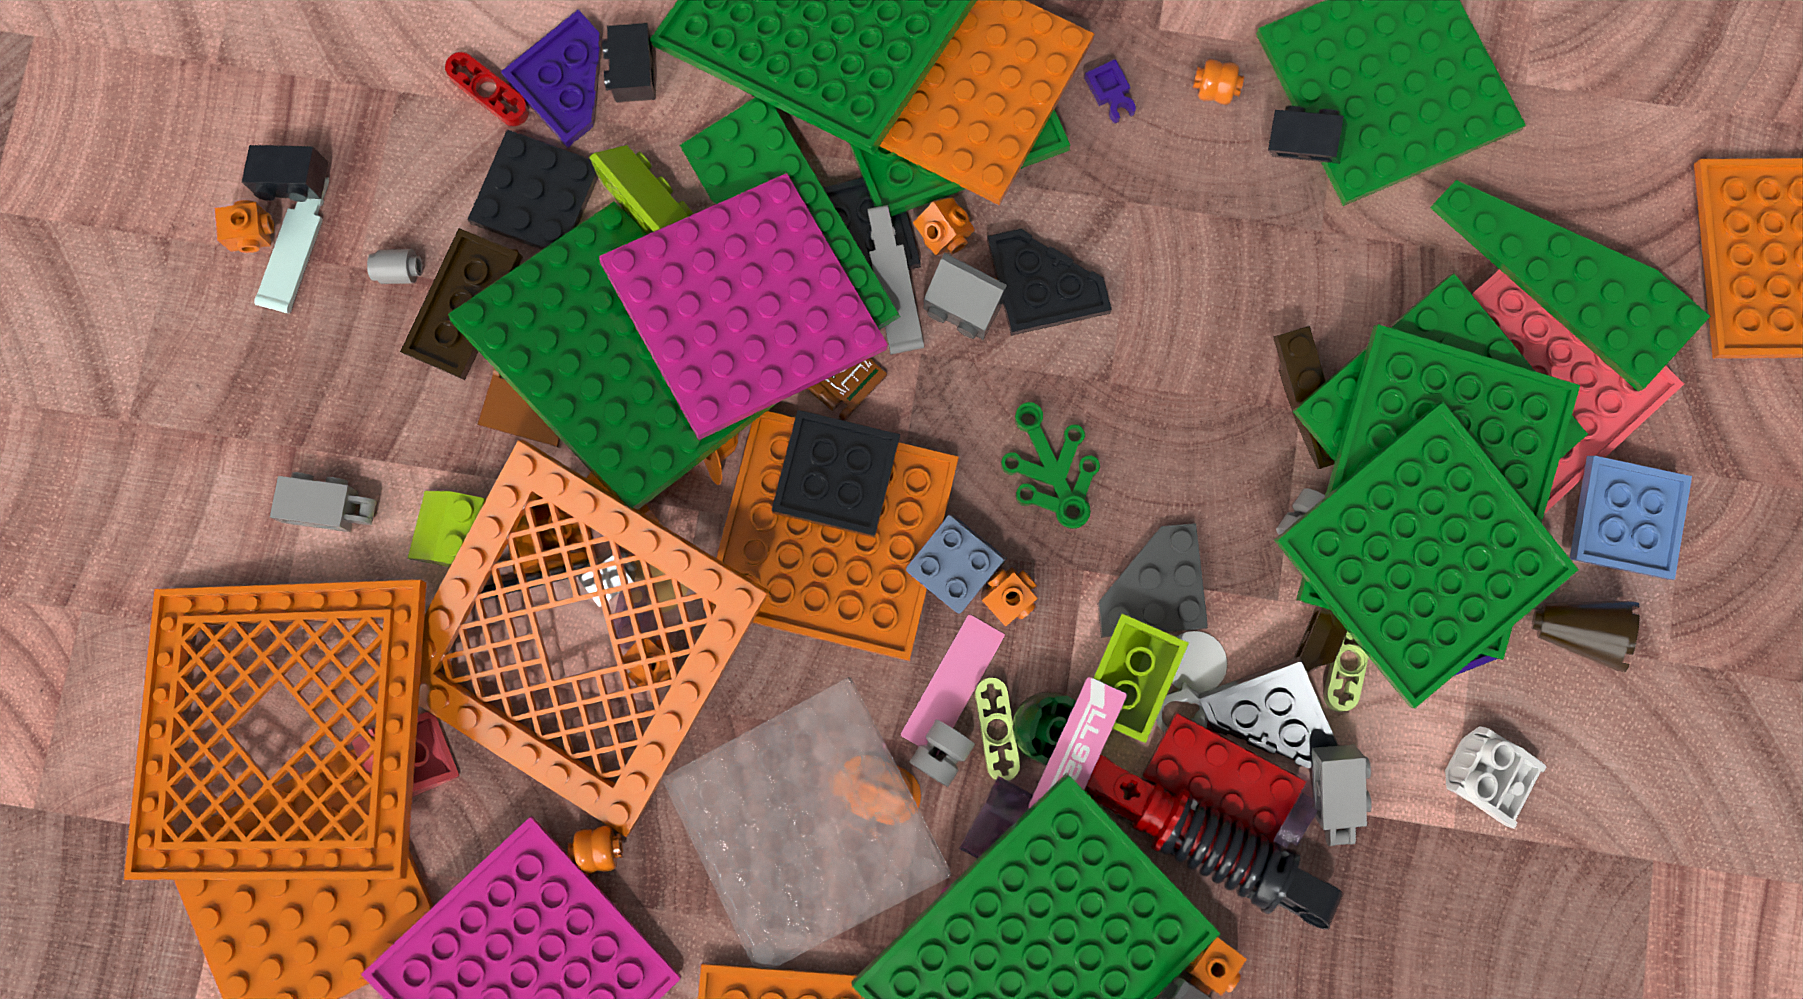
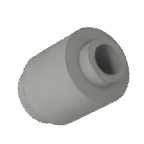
M413 249L378 250L376 253H371L368 256L367 270L370 279L378 281L380 284L415 283L418 276L422 275L423 264L421 257L416 256Z

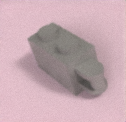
M292 472L291 477L278 476L270 518L285 524L351 532L352 523L372 525L376 500L359 497V492L348 486L347 480L326 477V482L313 481L314 476L298 472ZM356 504L360 505L358 516L354 515Z
M1355 744L1312 748L1313 815L1322 829L1325 830V839L1328 846L1355 844L1356 827L1367 826V812H1371L1372 808L1371 797L1366 790V779L1371 777L1370 761Z

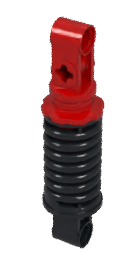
M1100 754L1084 791L1094 801L1133 822V828L1137 831L1144 830L1153 836L1151 843L1153 850L1156 852L1160 851L1165 855L1171 854L1174 856L1175 854V860L1179 863L1184 862L1189 855L1187 860L1188 868L1195 870L1199 867V873L1204 877L1212 873V881L1214 883L1220 884L1224 881L1225 889L1228 891L1236 889L1239 897L1249 898L1250 902L1260 908L1265 914L1272 913L1280 905L1314 927L1325 930L1330 928L1343 893L1334 885L1322 881L1298 868L1301 859L1300 852L1294 849H1284L1282 851V847L1278 842L1269 843L1266 835L1257 834L1251 827H1244L1241 821L1232 820L1226 813L1219 814L1216 807H1207L1205 801L1196 800L1187 789L1182 788L1175 796L1170 795V793L1164 791V786L1158 783L1153 786L1115 765L1110 759ZM1123 789H1126L1128 791L1127 798L1129 800L1123 798Z

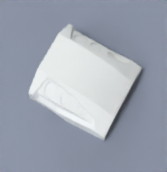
M1479 726L1461 739L1445 770L1446 789L1473 803L1498 822L1515 829L1517 825L1516 818L1540 772H1544L1547 766L1523 748L1504 739L1489 728Z

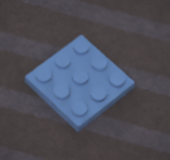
M1595 455L1587 456L1569 558L1593 565L1666 580H1675L1692 476Z

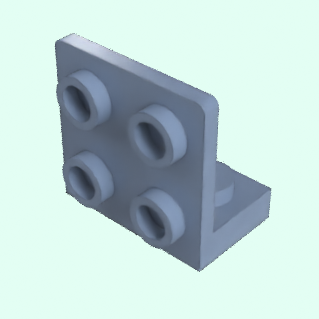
M952 514L948 515L906 567V571L956 613L960 614L994 572L1008 558Z

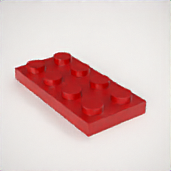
M1176 711L1142 773L1143 777L1164 786L1165 789L1175 794L1182 788L1187 789L1193 798L1205 801L1207 807H1216L1219 814L1226 813L1232 820L1241 821L1244 827H1251L1257 834L1266 835L1269 843L1275 841L1306 783L1303 778Z

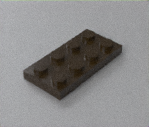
M458 228L400 352L465 380L479 351L451 323L448 314L517 268L523 256L514 250Z

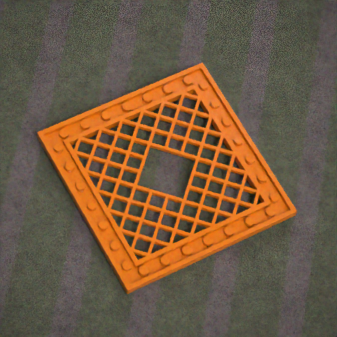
M524 439L518 440L425 613L418 705L627 837L638 822L770 591L636 508L629 507L615 495ZM535 493L543 497V499L531 501ZM548 503L553 523L537 526L532 507ZM557 507L573 517L561 520ZM526 513L530 528L514 532L523 514ZM579 521L584 541L567 545L562 526ZM588 526L604 536L591 539ZM555 528L560 547L544 551L539 531ZM531 534L536 553L520 557L515 537ZM609 541L614 560L598 564L593 544ZM509 543L513 559L497 563ZM618 544L635 555L622 558ZM586 547L590 566L574 570L569 550ZM562 552L567 572L551 576L545 556ZM538 558L543 578L527 582L522 562ZM640 560L645 579L628 583L623 564ZM515 564L520 584L504 587L499 568ZM649 564L665 574L652 577ZM616 566L621 585L605 589L600 569ZM592 571L597 591L581 595L576 575ZM492 574L496 590L481 593ZM568 577L574 597L557 601L552 581ZM671 579L676 598L659 602L654 583ZM545 583L550 603L534 606L529 587ZM680 583L696 593L683 596ZM647 585L652 604L635 608L630 588ZM521 589L526 608L511 612L506 593ZM623 590L628 610L611 614L606 594ZM498 595L503 614L487 618L483 598ZM599 596L617 665L554 680L536 612ZM702 598L707 617L690 621L685 602ZM711 602L717 605L714 612L711 606ZM476 604L480 620L465 623ZM678 604L683 623L666 627L661 608ZM654 610L659 629L642 633L637 613ZM528 614L533 633L517 637L512 617ZM630 616L635 635L618 638L613 619ZM505 619L510 638L494 642L489 623ZM706 624L697 642H695L692 627ZM482 625L486 644L471 648L466 629ZM685 629L689 648L672 652L668 632ZM460 635L463 650L449 653L457 636ZM660 635L665 654L648 657L643 638ZM535 638L540 657L524 661L519 642ZM636 640L641 659L625 663L620 644ZM512 644L516 663L501 666L496 647ZM488 650L493 669L478 672L473 653ZM689 654L678 673L674 658ZM465 655L470 674L455 677L450 659ZM667 659L672 678L655 682L650 663ZM542 663L547 682L531 685L526 666ZM442 664L444 666L446 675L439 672ZM643 665L648 684L631 688L627 669ZM518 669L523 687L508 691L503 672ZM619 671L624 690L608 693L603 674ZM495 674L500 693L484 696L480 677ZM595 676L600 695L584 699L579 680ZM472 680L476 694L458 683ZM572 682L577 701L561 704L556 685ZM672 685L661 703L657 688ZM549 688L553 706L537 710L533 691ZM650 690L655 709L638 712L633 694ZM525 693L530 712L514 715L509 696ZM626 695L631 714L614 718L609 699ZM502 698L506 713L494 707L488 701ZM602 701L607 720L591 723L586 704ZM579 707L583 725L567 729L563 710ZM555 712L560 730L544 734L539 715ZM654 715L644 733L640 718ZM532 717L535 732L518 722V720ZM633 720L637 739L621 742L616 724ZM609 726L614 744L597 747L593 729ZM585 731L590 749L574 753L569 734ZM562 736L566 751L554 745L548 739ZM637 745L627 763L623 748ZM616 750L620 769L604 772L599 754ZM592 755L596 770L584 764L578 758ZM620 775L616 783L608 779L609 777Z
M422 580L154 589L124 880L407 879L427 582ZM383 619V629L375 620ZM360 620L350 631L341 622ZM326 621L317 631L308 623ZM293 622L283 633L274 624ZM259 623L250 633L241 625ZM369 623L378 633V636L364 648L355 636ZM226 624L217 634L208 626ZM336 625L344 637L331 649L322 637ZM302 626L311 637L297 650L288 638ZM268 627L277 639L264 651L255 639ZM235 628L244 640L231 652L222 640ZM202 629L211 640L198 653L190 644V640ZM351 642L360 655L346 667L337 655ZM317 643L326 655L313 668L303 656ZM283 644L293 656L279 669L270 656ZM250 645L259 657L245 669L237 660V657ZM381 645L379 664L371 654ZM217 646L226 658L212 670L204 658ZM190 654L193 659L188 663V655ZM366 660L376 672L362 685L353 675V672ZM332 661L342 673L328 686L319 673ZM299 662L308 674L294 686L285 674ZM265 663L274 675L261 687L252 675ZM232 664L240 673V676L227 688L218 676ZM199 665L207 677L194 689L186 679V676ZM348 679L357 691L343 703L334 691ZM280 680L318 724L320 729L269 778L230 730ZM314 680L323 692L309 704L300 692ZM379 680L378 700L376 701L368 690ZM213 682L222 694L209 706L200 694ZM247 682L256 693L242 705L233 694ZM186 690L189 693V695L184 699V694ZM329 697L339 710L325 722L315 710ZM364 697L373 709L359 721L350 709ZM228 700L237 712L224 724L215 712ZM195 701L204 712L191 725L183 716V712ZM345 715L354 728L341 741L331 728ZM376 717L374 739L366 727ZM210 719L219 730L205 742L197 733V730ZM182 726L185 729V732L180 736ZM326 734L336 747L322 759L313 749V746ZM361 734L371 746L357 759L347 746ZM191 737L200 749L187 761L179 752V748ZM225 737L234 748L221 761L211 749ZM342 752L352 765L338 778L328 765ZM308 753L317 766L303 778L294 765ZM206 755L215 768L202 780L193 767ZM240 755L249 767L235 779L226 767ZM373 755L371 776L363 764ZM179 763L182 768L177 772V764ZM323 771L333 784L319 797L309 784ZM358 771L368 784L354 797L344 783ZM289 772L298 785L285 797L276 787V784ZM221 773L230 786L217 798L208 785ZM255 773L264 783V786L251 798L241 785ZM188 774L197 786L183 798L175 788V785ZM304 790L314 804L301 816L291 803ZM339 790L349 803L335 816L325 803ZM236 791L246 804L232 816L223 804ZM270 791L280 804L266 816L257 803ZM202 792L211 802V805L198 816L189 804ZM371 792L368 813L360 802ZM175 800L178 805L173 809V804ZM320 809L330 822L316 834L307 824V821ZM355 809L365 822L351 835L341 821ZM251 810L261 823L247 835L238 822ZM286 810L295 823L282 835L272 822ZM184 811L193 824L180 836L171 824ZM218 811L227 823L213 835L204 823ZM300 828L311 840L288 841ZM334 828L345 839L344 841H322ZM198 829L208 841L186 842ZM233 829L242 841H221V839ZM267 829L276 841L254 840ZM368 830L367 840H358Z

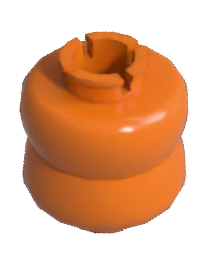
M1208 59L1205 62L1204 68L1197 67L1193 88L1199 89L1198 98L1202 101H1216L1223 105H1229L1233 95L1240 96L1244 75H1238L1239 66L1236 63H1222L1216 59Z
M607 825L597 827L594 830H578L574 834V843H568V856L587 875L598 870L612 871L617 866V858H623L620 834L614 836L612 828Z

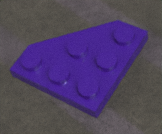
M579 10L575 11L501 71L508 83L523 96L527 104L567 148L594 127L602 42L600 32Z

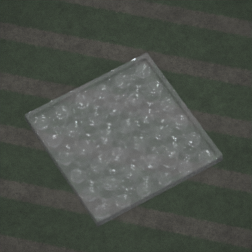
M851 677L836 683L662 778V782L753 968L773 969L952 875Z

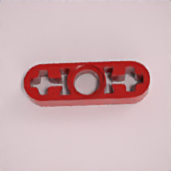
M456 52L447 58L445 71L452 83L508 126H519L527 120L529 108L523 96L465 52ZM456 67H467L473 76L472 80L470 81L469 77L463 72L457 73ZM492 82L496 85V90L492 95L484 97L478 94L479 87L483 83ZM504 98L509 105L513 107L517 105L519 111L516 114L512 111L508 113L500 101Z

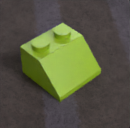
M425 491L408 559L450 568L486 499L451 491Z

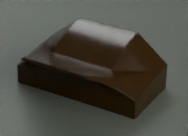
M1318 606L1315 607L1294 658L1301 657L1307 673L1323 665L1334 663L1348 632L1331 610Z

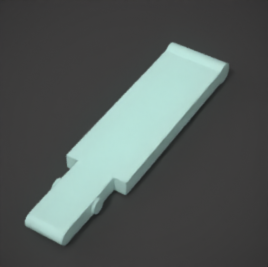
M325 178L321 199H307L305 202H297L295 210L288 208L260 288L255 297V305L288 314L291 312L323 221L317 215L324 203L323 198L329 184V178Z

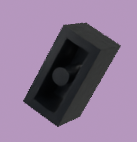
M637 23L607 26L608 39H602L604 59H609V70H604L606 91L612 92L616 103L656 100L653 48L650 41L651 33L648 24Z
M1286 106L1285 110L1275 109L1268 151L1272 157L1340 164L1347 121L1344 116H1340L1339 111L1332 109H1320L1319 113H1308L1305 108L1299 106Z
M249 145L241 182L254 193L255 197L265 201H274L275 198H289L297 202H305L307 199H321L329 162L313 146Z

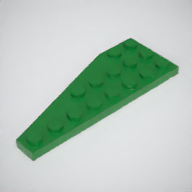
M755 97L679 145L715 205L787 173L878 329L884 328L901 317L773 105Z
M1458 180L1430 207L1638 392L1647 387L1711 317L1657 269Z

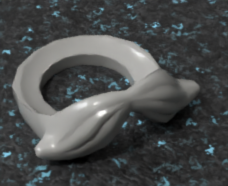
M1183 682L1180 690L1166 695L1156 718L1157 724L1163 732H1165L1167 725L1163 721L1162 712L1164 707L1173 701L1189 702L1190 704L1197 703L1200 710L1196 712L1191 720L1207 728L1208 718L1199 701V693L1189 687L1186 682Z

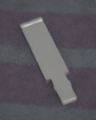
M888 205L869 208L867 211L872 230L870 234L875 245V250L869 251L872 269L901 316L885 326L890 354L924 348L904 246H896L894 237L896 234L894 227H892Z

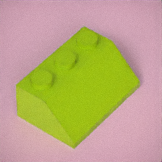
M628 145L595 152L589 157L601 183L647 234L693 215V212L684 201L677 203L670 195L673 193V190L662 176L656 179L649 171L652 166L640 151L635 154Z
M1121 614L1093 679L1127 694L1113 729L1146 743L1189 642L1124 614Z

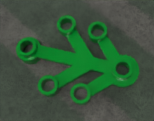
M1032 402L1023 403L1015 413V424L1021 431L1028 433L1043 467L1021 459L1017 453L1010 452L1003 456L1001 469L1008 475L1019 473L1053 486L1058 498L1037 492L1036 488L1031 484H1022L1016 491V501L1022 506L1033 504L1055 512L1058 522L1066 528H1080L1086 524L1090 517V505L1085 497L1092 478L1100 469V463L1094 456L1088 455L1083 457L1078 464L1079 478L1073 492H1071L1066 477L1077 447L1082 444L1085 438L1084 429L1079 425H1070L1066 428L1063 434L1064 445L1057 461L1040 427L1043 420L1042 409ZM1024 414H1031L1035 421L1032 424H1025L1022 421V416ZM1077 431L1080 434V440L1071 441L1068 438V432ZM1013 458L1017 461L1018 467L1009 469L1006 467L1005 461ZM1086 461L1092 462L1095 465V470L1093 472H1086L1083 469V463ZM1023 489L1030 490L1033 495L1032 499L1023 500L1020 497V491ZM1074 506L1078 509L1079 515L1071 518L1067 515L1066 509Z

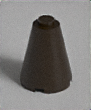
M1639 602L1544 603L1542 609H1535L1531 628L1538 630L1537 637L1613 670L1626 672L1630 664L1623 663L1625 654H1634L1640 623V615L1633 614L1632 611L1640 606Z

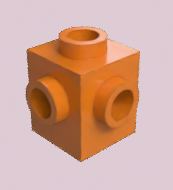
M953 197L932 202L913 222L922 235L925 245L935 255L959 252L968 244L966 239L975 231L967 213L958 206Z
M240 200L231 206L215 208L217 241L230 252L253 253L259 251L260 247L271 246L270 234L274 233L273 218L257 202Z
M1013 567L1007 571L1002 568L987 581L990 586L981 593V599L1005 627L1016 617L1021 620L1030 614L1036 607L1033 602L1038 599L1036 592L1033 590L1037 586L1034 580L1024 570L1018 573ZM1009 592H1017L1014 596H1007Z
M653 636L643 638L648 657L665 654L661 637L658 640ZM637 641L623 656L625 663L641 659ZM671 644L672 652L677 651ZM677 657L674 658L675 663H677L679 659ZM667 659L656 662V668L651 667L655 682L672 678ZM643 665L628 668L630 670L628 677L636 685L648 684Z
M1217 937L1185 970L1193 976L1190 983L1208 996L1213 991L1222 996L1225 991L1230 993L1236 987L1241 978V974L1238 972L1247 959ZM1216 963L1215 970L1211 972L1212 965Z

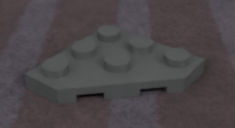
M1196 523L1161 526L1097 603L1101 638L1112 637L1121 614L1163 632L1208 628Z

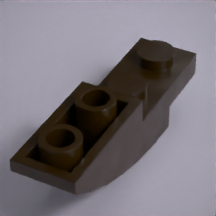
M1310 326L1273 336L1282 366L1279 374L1291 410L1295 409L1326 382ZM1293 413L1303 441L1317 469L1334 465V460Z

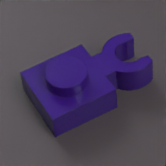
M1116 59L1085 73L1084 79L1098 105L1109 104V117L1113 123L1116 124L1120 120L1118 108H1125L1130 117L1134 116L1136 105L1131 98L1124 96L1129 93L1131 87Z

